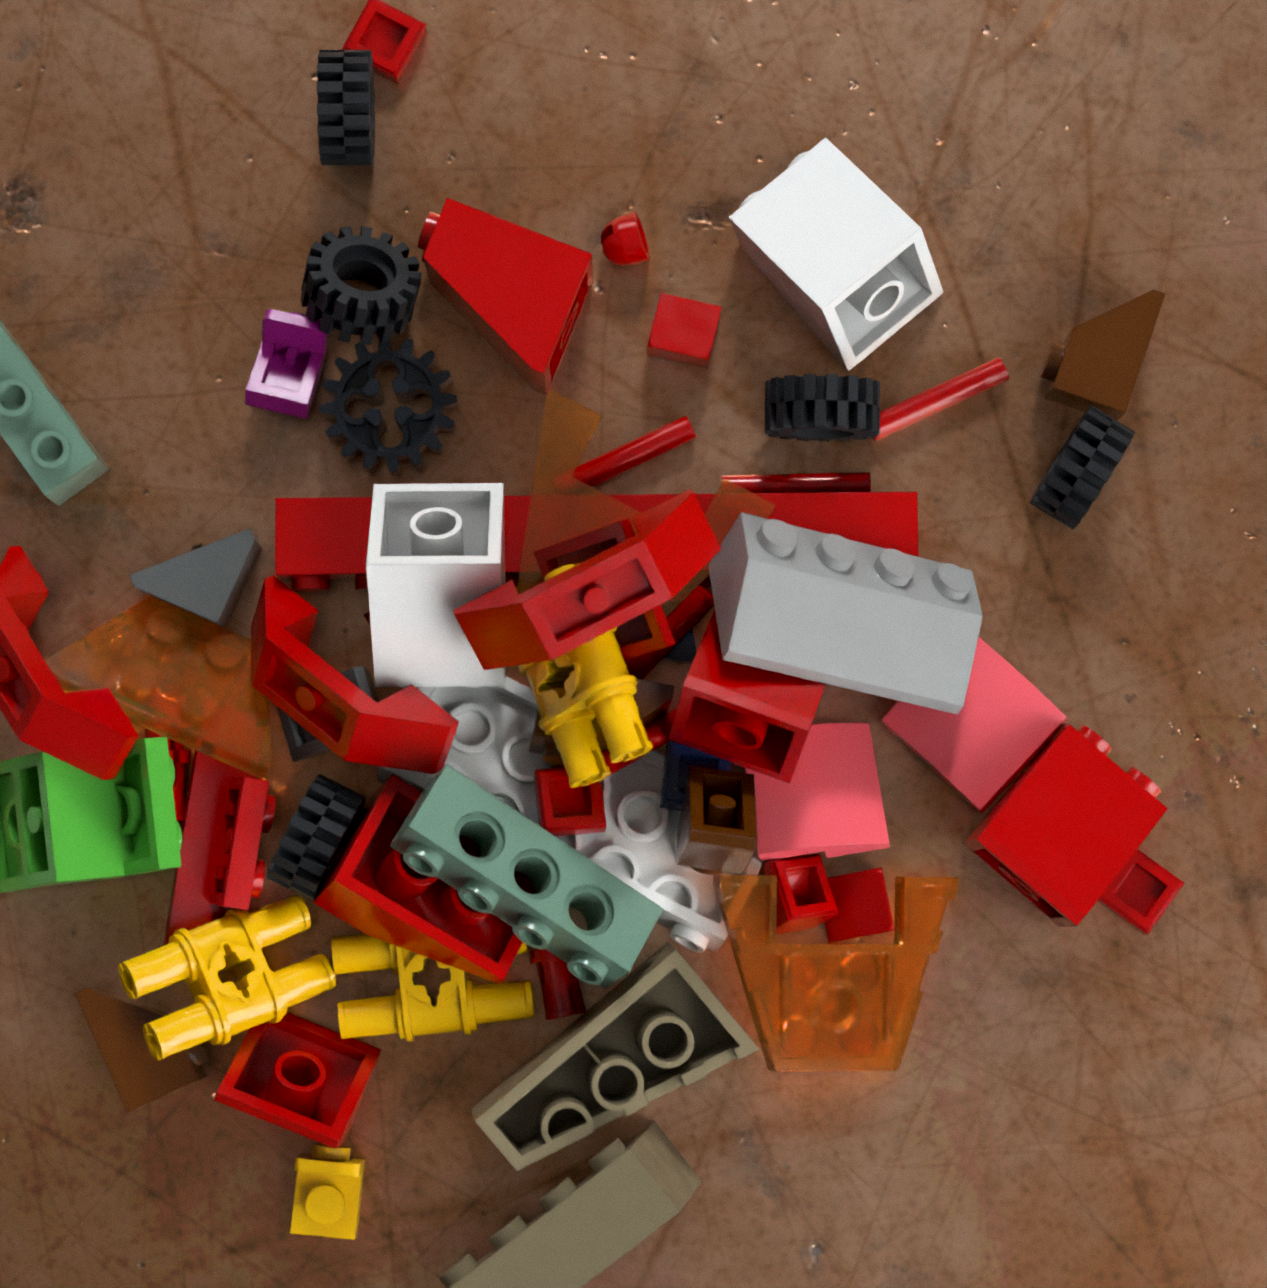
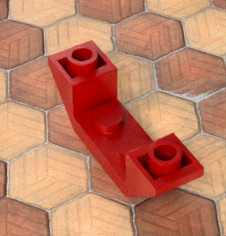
M692 489L632 518L639 534L522 594H519L513 580L453 610L483 669L490 670L553 660L672 599L721 550Z
M10 546L0 564V710L18 740L103 781L114 779L139 735L109 687L64 693L56 675L48 667L28 632L49 591L22 547Z
M274 575L264 579L251 624L252 686L344 761L428 774L438 773L444 767L459 721L412 684L377 703L308 648L319 611Z

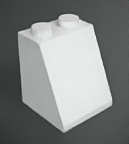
M826 137L810 151L803 152L795 157L782 174L761 191L749 195L741 203L739 209L729 216L730 222L746 254L848 372L944 293L921 227Z
M504 483L374 484L366 570L375 687L406 688L411 684L415 687L465 686L477 688L482 686H505L506 667L490 670L483 669L453 613V610L506 583Z

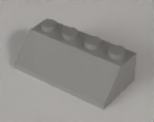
M740 512L720 545L721 550L712 558L708 565L723 660L958 715L964 706L983 618L972 570L964 569L951 563H941L905 554L896 549H885L853 541L836 534H826L786 524L777 519H766Z

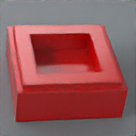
M368 0L341 50H371L374 72L398 84L425 36L427 27L423 22L380 0Z
M565 767L535 770L533 777L540 827L555 837L605 832L607 825L601 782L571 788Z
M1137 849L1099 898L1098 902L1143 935H1148L1185 883Z

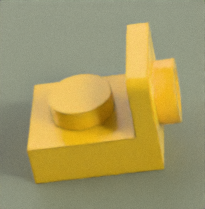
M313 1143L311 1154L301 1153L295 1157L294 1171H297L290 1233L351 1240L357 1238L365 1160L350 1158L351 1147L340 1146L338 1149L322 1143Z

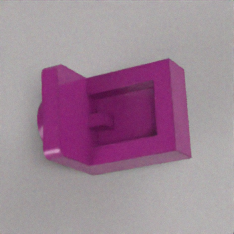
M274 309L266 310L262 321V343L245 390V405L300 418H308L327 359V334L319 330L321 320L311 323L303 313H287Z

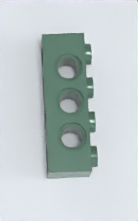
M0 319V435L44 496L57 506H60L110 469Z
M447 764L425 786L390 844V847L403 855L405 863L414 871L424 876L439 878L457 890L459 898L467 906L482 913H492L513 927V933L523 943L536 949L548 950L566 962L568 970L576 978L591 985H601L605 989L630 972L664 910ZM459 835L466 836L475 842L479 849L480 858L470 856L463 850L460 845ZM514 871L520 872L529 878L533 885L534 894L523 891L517 885ZM569 907L575 908L583 914L587 922V930H583L573 923L569 915Z

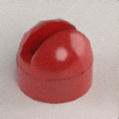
M637 212L619 216L607 223L601 232V244L603 254L610 262L619 266H630L650 260L646 235Z

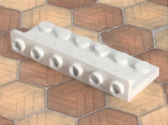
M507 676L505 677V686H482L477 688L465 686L419 687L418 690L459 721L444 766L446 764L539 825L534 772L537 769L560 767L542 761V754L529 752L537 704L531 688ZM653 751L601 781L607 825L605 832L556 837L662 907L664 910L657 923L671 929L669 936L673 941L698 953H704L706 948L718 952L726 940L763 862L759 859L756 845L755 852L742 874L723 872L709 875L697 872L691 867L677 865V829L681 811L659 808L665 756ZM377 766L376 780L383 784L393 774L422 792L425 786L438 773L428 774Z

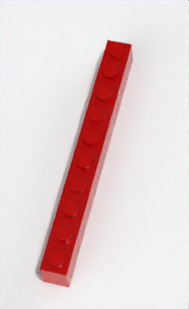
M917 492L694 494L719 545L722 544L740 512L766 519H777L786 524L826 534L840 535L846 539L885 549H896L902 553L919 557ZM679 494L504 496L506 583L513 580L517 590L521 589V579H543L533 553L534 551L629 516L635 535L639 534L632 518ZM372 497L275 498V575L282 582H291V589L294 592L330 591V581H355L356 591L368 592L366 560ZM711 560L682 589H695L697 586L710 588L711 581L708 565Z

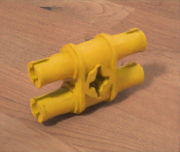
M574 564L565 565L551 571L544 577V580L547 581L574 567ZM617 627L553 660L519 665L518 668L520 675L527 677L541 715V719L538 722L539 727L545 731L546 735L553 736L569 777L568 782L571 788L593 784L606 778L611 773L609 766L606 765L591 722L595 716L609 748L612 763L635 759L648 753L653 748L651 741L648 740L633 697V694L637 691V679L634 675H629L614 635Z
M292 895L250 912L237 908L229 909L224 917L189 931L185 928L175 930L174 934L169 938V944L121 962L118 965L120 981L126 994L131 999H136L182 980L188 984L193 996L194 1004L143 1026L144 1038L154 1059L161 1060L206 1041L214 1045H225L229 1043L231 1036L267 1021L271 1024L278 1023L287 1014V1008L335 988L336 978L334 970L327 957L322 953L274 972L269 969L263 955L262 948L306 931L311 927L308 908L300 895ZM222 969L224 971L234 969L238 980L234 983L232 981L222 983L218 977V972Z
M365 933L331 938L332 960L336 975L393 969V974L399 975L400 988H395V995L339 1001L338 1021L342 1039L399 1033L401 1040L406 1039L407 1042H413L415 1036L464 1031L466 1036L472 1035V1031H478V1024L535 1017L531 980L474 986L472 979L467 980V972L436 961L439 968L450 970L451 978L450 981L440 984V994L437 995V1005H435L434 997L430 995L428 986L417 985L416 981L417 973L427 970V960L430 958L368 936ZM522 943L517 954L528 953V945Z

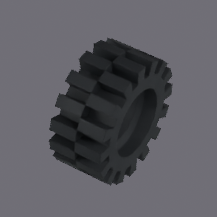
M319 50L317 63V129L321 164L373 165L375 151V89L372 51Z
M351 226L342 227L339 230L338 238L329 231L322 235L321 243L314 242L307 258L300 298L302 307H307L306 316L311 323L321 319L319 330L329 335L334 328L340 330L338 340L347 343L350 342L351 334L360 335V345H371L374 334L378 336L381 343L392 339L393 331L400 335L406 330L407 323L411 322L422 276V272H418L420 263L417 257L408 258L410 248L405 243L401 242L393 247L391 246L393 235L383 231L380 239L371 237L372 228L361 226L360 235H353ZM360 280L372 284L379 290L363 291L350 287L343 281Z
M804 374L803 377L788 375L784 376V378H771V380L765 382V434H768L770 437H779V439L789 440L796 438L797 441L819 440L820 442H830V440L851 441V439L863 440L867 439V437H877L880 435V382L873 381L872 378H858V376L853 375L838 377V374H826V376Z
M1089 406L1033 494L1030 504L1074 530L1088 512L1093 501L1100 494L1105 483L1109 480L1114 468L1120 462L1124 455L1123 453L1132 441L1131 439L1135 431L1094 406Z
M318 774L315 781L308 788L306 796H303L297 812L293 814L289 827L280 840V846L275 852L271 861L272 864L268 869L267 879L314 901L361 815L366 797Z

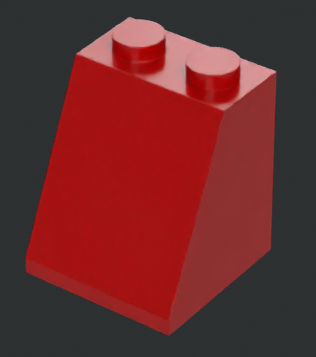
M446 198L440 215L434 212L429 213L418 240V248L424 250L422 262L425 263L431 285L536 392L547 396L593 283L592 254Z
M714 609L683 684L668 740L790 784L826 684L723 660Z
M1070 724L1062 727L962 842L963 845L1058 927L1078 926L1168 809L1156 799L1161 792L1160 788L1149 777L1134 767H1131L1127 772L1122 770L1107 757L1112 750L1111 746L1100 735L1085 725H1082L1078 731Z

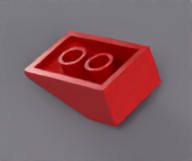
M392 774L368 800L313 903L368 936L500 984L504 981L523 942L515 936L512 930L513 927L492 913H482L470 908L459 898L457 890L437 877L424 876L414 871L405 863L403 855L390 847L391 842L422 793ZM459 835L460 845L463 850L470 856L480 858L479 849L475 842L466 836ZM514 871L517 885L523 891L534 894L533 885L529 878L520 872Z

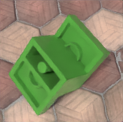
M167 737L136 740L115 778L104 781L43 751L1 761L0 893L17 892L50 885L112 880L182 867L180 857L182 830L176 820L173 794L175 767L169 756Z

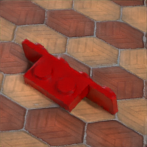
M211 708L204 709L201 712L182 826V847L180 850L182 867L175 868L163 946L169 944V938L174 934L175 930L185 928L189 931L224 917L227 910L232 908L249 910L250 898H258L261 893L265 875V862L263 859H257L261 833L268 834L270 832L275 814V797L267 795L270 781L257 779L266 721L262 717Z

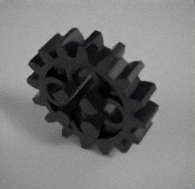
M408 338L402 344L400 351L392 350L389 341L381 343L380 339L378 351L369 353L364 345H360V342L355 344L358 360L351 364L347 360L338 357L334 363L342 375L339 381L333 379L324 380L322 384L323 389L334 397V402L320 405V414L324 418L337 420V423L331 425L325 431L330 442L346 438L347 442L341 451L342 457L349 462L360 453L363 454V468L365 472L370 474L377 468L379 461L386 462L392 476H399L401 461L409 459L417 470L424 468L420 453L428 448L431 452L441 455L444 449L436 437L438 432L454 433L456 429L455 422L445 416L444 411L459 407L457 395L441 392L453 381L449 370L433 374L432 370L438 360L436 354L430 350L419 359L414 357L415 344L413 340ZM387 365L393 366L399 371L392 381V387L399 403L410 404L416 398V395L419 394L428 395L433 400L430 410L422 414L413 412L408 406H400L395 409V421L399 430L403 432V439L399 445L392 448L385 447L380 442V438L387 431V427L379 409L369 408L362 415L363 417L358 419L351 418L346 413L349 403L355 399H363L372 407L383 405L384 392L380 383L376 380V374L380 368Z

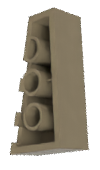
M667 942L588 1009L586 1013L582 1014L475 1105L471 1111L477 1125L518 1171L594 1133L595 1129L625 1114L628 1116L648 1106L649 1102L683 1085L688 1086L710 1075V1071L736 1058L740 1060L760 1049L680 953Z
M654 1121L625 1145L617 1138L588 1161L593 1170L576 1184L567 1177L538 1200L543 1210L525 1223L519 1215L508 1222L488 1239L494 1249L476 1262L469 1253L443 1273L439 1279L445 1288H581L677 1215L702 1181Z

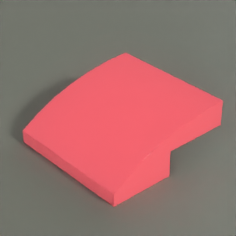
M978 637L964 706L958 715L898 701L881 721L892 734L928 763L939 778L982 814L1068 722V719L1019 671Z
M869 723L812 724L790 784L745 768L746 774L754 775L757 821L756 845L761 862L825 851L827 858L890 848Z

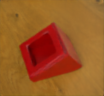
M661 293L649 336L647 355L708 369L722 306Z
M820 853L774 859L764 863L762 923L765 936L812 929L839 914Z
M882 867L828 878L839 914L824 922L828 943L894 931Z

